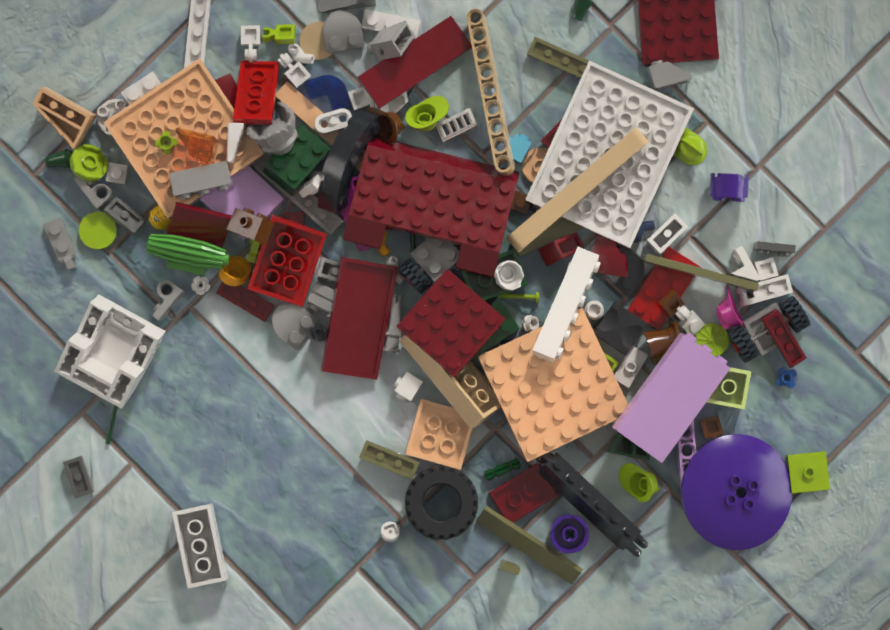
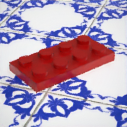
M241 61L233 123L272 125L279 62Z
M669 246L661 256L662 258L700 268L699 265ZM655 265L627 310L654 329L660 330L669 315L658 302L672 289L681 298L694 276Z

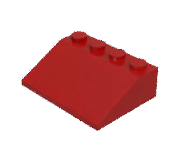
M271 214L269 221L274 223L266 245H260L247 289L303 307L327 234Z

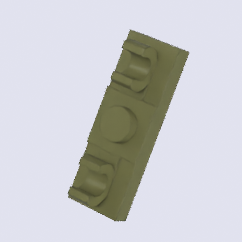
M366 440L359 456L360 459L411 480L420 463Z

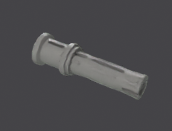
M393 294L388 330L385 333L386 343L383 348L385 352L400 353L398 344L399 337H402V334L396 326L400 323L404 295H398V302L396 303L397 294Z

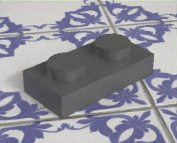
M117 196L103 211L132 236L146 222L142 216Z
M760 241L755 242L754 250L759 251V254L770 255L771 252H776L781 257H789L790 254L795 253L796 245Z
M83 456L64 461L63 464L74 497L78 498L93 493L94 489Z

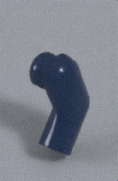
M654 220L642 222L633 242H640L642 240L641 236L645 231L655 230Z

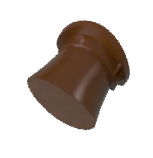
M675 321L671 322L668 328L664 330L644 331L653 365L661 360L679 335L678 324Z

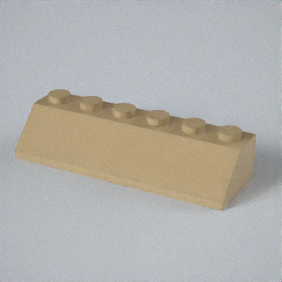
M404 335L399 340L471 429L483 423L501 408L490 383L471 360L454 378L407 336Z

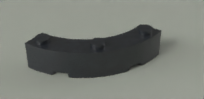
M360 109L347 121L348 126L345 131L341 130L337 135L322 171L325 177L323 184L319 186L318 208L337 214L348 206L349 186L355 166L358 164L359 158L368 142L380 132V115Z

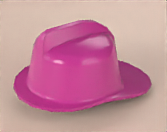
M727 285L728 296L718 304L717 318L724 329L742 325L745 328L742 323L743 320L738 313L731 289Z

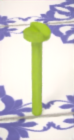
M536 292V295L504 294L499 296V298L534 299L536 303L540 301L539 292Z

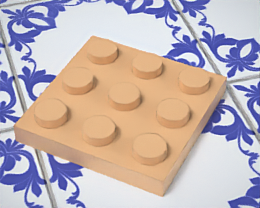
M421 399L405 454L461 470L472 429L454 408Z

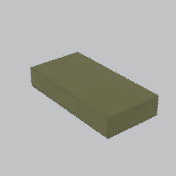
M503 559L500 561L499 568L501 570L519 575L520 567L518 564Z

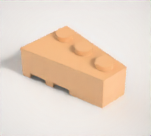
M41 87L33 102L34 107L57 129V132L67 140L73 149L82 145L97 116L48 87Z

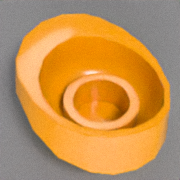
M230 256L228 265H224L223 269H219V278L229 286H240L251 275V263L246 261L247 259L244 257Z

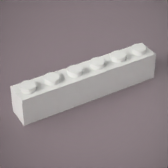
M577 247L534 345L532 355L554 363L556 358L560 359L564 350L561 346L564 341H568L571 334L569 328L571 324L575 325L579 315L576 313L578 307H583L586 299L584 293L586 289L590 290L594 281L591 277L594 272H598L601 262H598V254Z

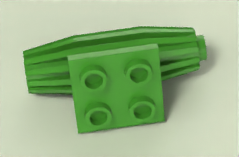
M150 234L146 250L149 254L167 260L166 268L203 276L205 275L206 268L223 269L224 265H228L230 257L229 254H226L227 250L205 241L166 234Z

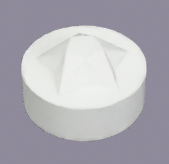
M386 522L381 528V537L387 542L396 541L400 535L399 526L394 522Z

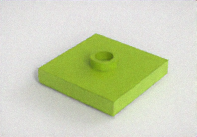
M826 451L787 455L791 493L830 490Z

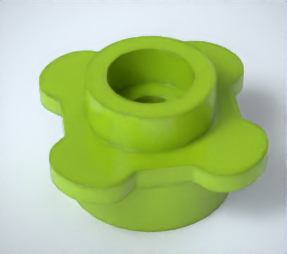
M164 131L159 139L155 141V146L160 147L165 154H170L171 149L178 145V140L171 137L168 131Z

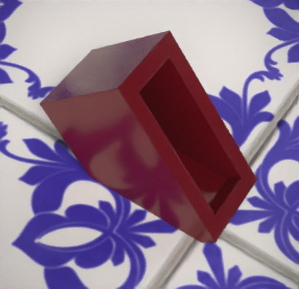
M574 232L538 250L547 267L575 254L577 247L585 248L578 233Z

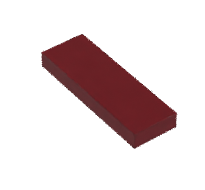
M222 281L216 291V294L264 322L267 321L275 307L242 286H229Z
M778 309L760 319L789 368L794 367L807 358Z

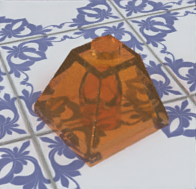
M176 127V133L191 156L197 160L196 163L201 165L214 163L219 143L215 136Z

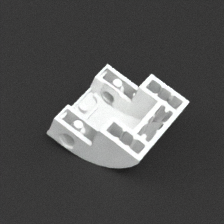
M98 295L90 302L77 333L68 340L54 372L122 409L146 372L166 331Z

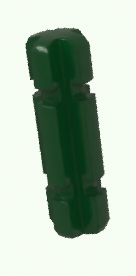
M515 458L510 460L511 462L509 463L505 462L493 467L494 469L484 471L486 480L489 481L494 479L495 476H502L511 472L512 469H519L521 467L519 459Z

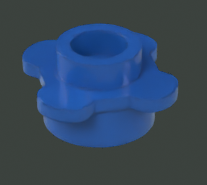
M784 368L778 369L776 384L793 388L795 386L794 377L797 375L796 371L793 369L790 371Z

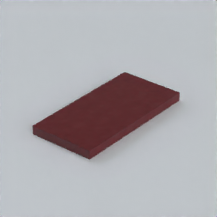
M341 257L321 365L322 372L378 380L385 333L398 270L397 266Z

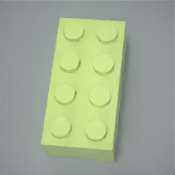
M730 368L706 403L745 410L752 371Z

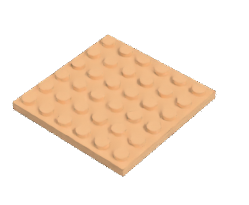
M199 58L103 123L169 219L172 216L176 202L190 205L202 197L197 193L192 194L191 198L180 200L179 197L176 198L173 194L169 173L227 161L228 124L233 123L234 108ZM246 126L233 164H229L231 177L265 155L259 145L247 135ZM164 131H168L171 137L178 140V145L171 149L170 154H165L160 147L155 146V141L159 139Z
M583 308L577 310L576 313L579 314L575 325L571 324L569 331H571L570 337L567 342H563L561 348H564L560 359L556 358L554 363L532 355V350L542 327L478 356L479 362L527 462L617 420L628 405Z

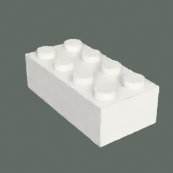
M213 503L172 512L187 588L226 581L228 575Z

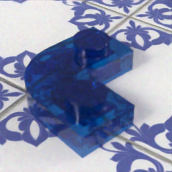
M324 75L304 81L309 101L328 95L332 111L352 108L346 86L339 78L332 75Z

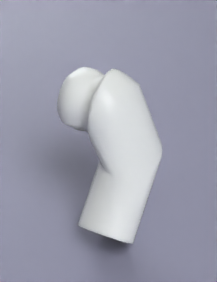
M296 43L289 45V53L295 62L314 63L313 54H305Z
M389 257L386 265L398 267L397 257ZM397 270L395 282L400 285L405 277Z

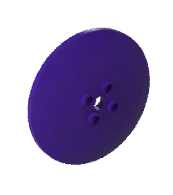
M730 434L707 442L693 455L682 478L681 501L688 522L704 540L724 549L746 550L768 541L784 524L792 502L790 475L782 457L769 444L749 435ZM739 487L744 489V495L741 498H738L736 495V490Z

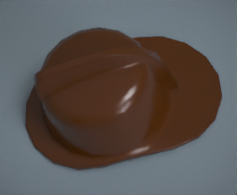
M374 107L365 110L380 115L381 128L380 132L375 136L388 143L396 141L397 136L405 128L400 117L394 112H384Z

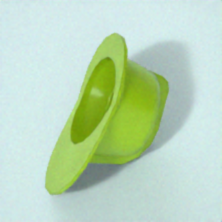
M442 96L427 98L406 112V123L421 132L431 131L435 128L437 122L448 113L449 103Z
M685 127L673 155L687 165H697L705 160L707 146L701 137Z
M626 463L620 468L619 481L621 486L638 501L647 502L652 495L660 490L657 479L651 472L644 471L633 463Z

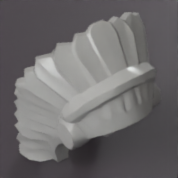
M277 102L280 119L273 120L272 125L247 124V135L252 141L261 146L264 154H286L294 146L295 139L299 137L295 129L296 117L294 111L284 102Z

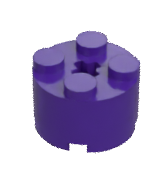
M710 173L709 196H712L714 201H725V197L732 198L731 201L745 202V198H748L749 174H744V178H742L740 174L718 173V176L715 177V173Z
M567 513L558 516L552 522L549 535L551 542L559 551L563 553H576L586 546L589 539V530L587 524L579 516ZM568 529L570 531L571 529H573V537L571 538L568 536L567 538H565V530Z

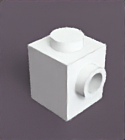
M406 372L403 378L399 376L394 384L397 387L395 392L398 393L396 397L404 402L407 399L411 401L423 381L409 372Z

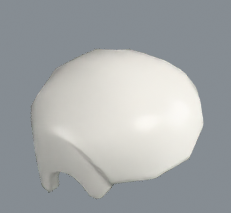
M506 260L497 266L494 277L496 283L502 289L515 290L521 286L524 274L517 262Z

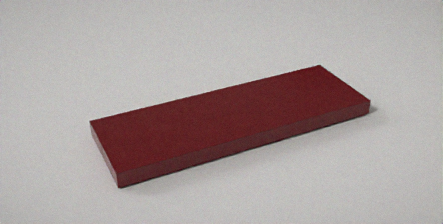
M449 16L411 41L400 57L382 60L359 75L357 79L378 109H381L470 50L472 45L452 16Z

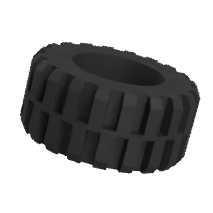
M435 466L421 471L411 481L405 495V512L409 522L423 536L433 538L434 540H449L461 535L472 524L478 511V496L472 481L463 472L453 467ZM439 484L452 487L460 499L457 513L445 521L431 518L423 506L426 492L431 487Z

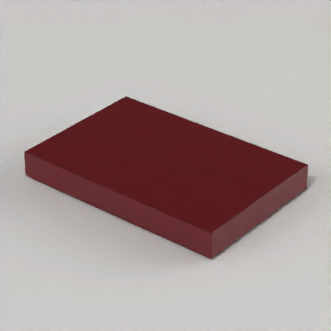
M176 202L166 235H177L205 241L223 248L229 231L227 227L232 215Z
M538 463L489 492L502 516L512 523L558 496L553 487L539 474L541 467Z

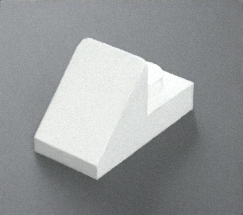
M743 246L733 250V259L737 265L740 264L742 267L729 275L753 282L760 280L761 278Z

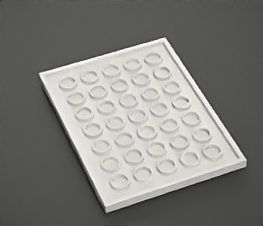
M589 61L525 201L540 208L543 207L637 127L649 142L561 216L590 231L631 248L694 108Z

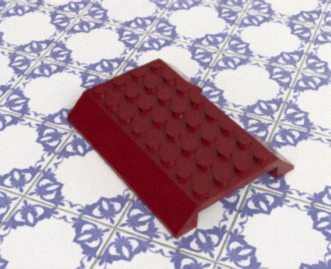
M374 136L368 142L343 240L381 250L386 227L461 245L456 269L493 278L519 172L514 171L509 176H503L493 165L397 141L388 143Z

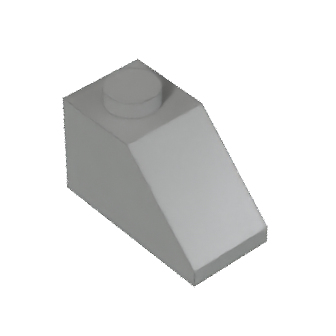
M662 60L652 62V66H649L647 69L654 90L668 88L692 80L691 74L668 61L664 63Z

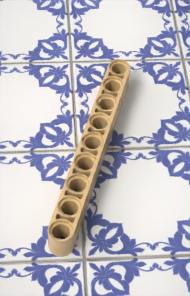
M477 8L471 9L467 13V23L494 166L501 175L509 176L514 172L515 165L487 19L481 10ZM481 16L479 22L473 23L474 17ZM479 34H484V38L481 41H476V37ZM488 52L485 59H480L481 53ZM491 70V75L484 78L483 73ZM491 88H494V94L491 96H487V91ZM492 107H498L497 113L490 114ZM502 125L500 132H493L495 126ZM504 143L505 149L497 151V146ZM503 162H509L507 169H500Z
M637 127L634 128L506 238L518 253L522 251L649 141Z

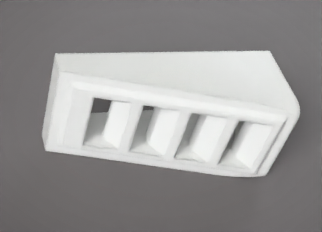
M470 108L436 125L443 142L478 127ZM466 115L470 122V125L468 126L464 119V116ZM459 118L464 127L462 129H460L456 121ZM450 122H453L456 128L455 132H453L449 124ZM444 125H446L449 131V135L447 136L442 127Z
M244 123L228 124L227 162L229 164H233L245 130Z

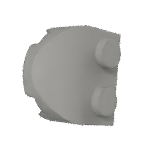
M347 10L333 11L323 22L322 31L327 53L365 47L361 24L351 12Z
M292 303L280 304L271 315L272 330L279 338L296 350L310 332L311 327L319 319L301 306Z

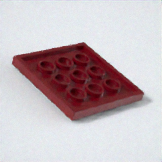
M637 0L643 66L651 65L652 62L662 60L663 63L668 61L671 64L719 60L715 0Z
M447 269L400 321L396 328L455 378L506 319Z

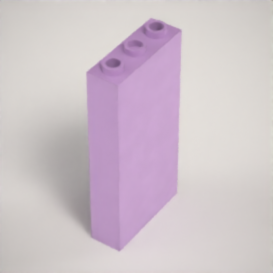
M249 166L231 177L233 186H229V190L218 192L217 189L211 190L210 194L199 198L213 211L233 215L235 208L243 210L245 207L255 211V216L260 213L268 217L285 201ZM239 235L245 242L249 239Z
M688 332L686 335L679 333L612 426L661 463L666 459L730 370V367L726 365L727 360L720 355L717 357L712 355V349L705 344H702V346L695 342L697 339Z

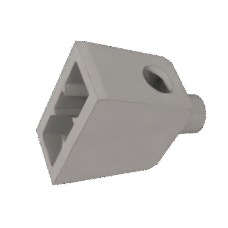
M403 21L379 31L373 41L367 44V50L371 54L375 53L379 60L400 57L415 35L408 23Z

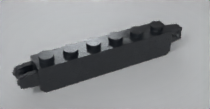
M551 452L545 453L535 458L541 467L539 474L615 546L621 550L626 548L636 557H639L642 552L637 545L645 549L648 547L649 543L640 535L642 531L557 452L554 455Z

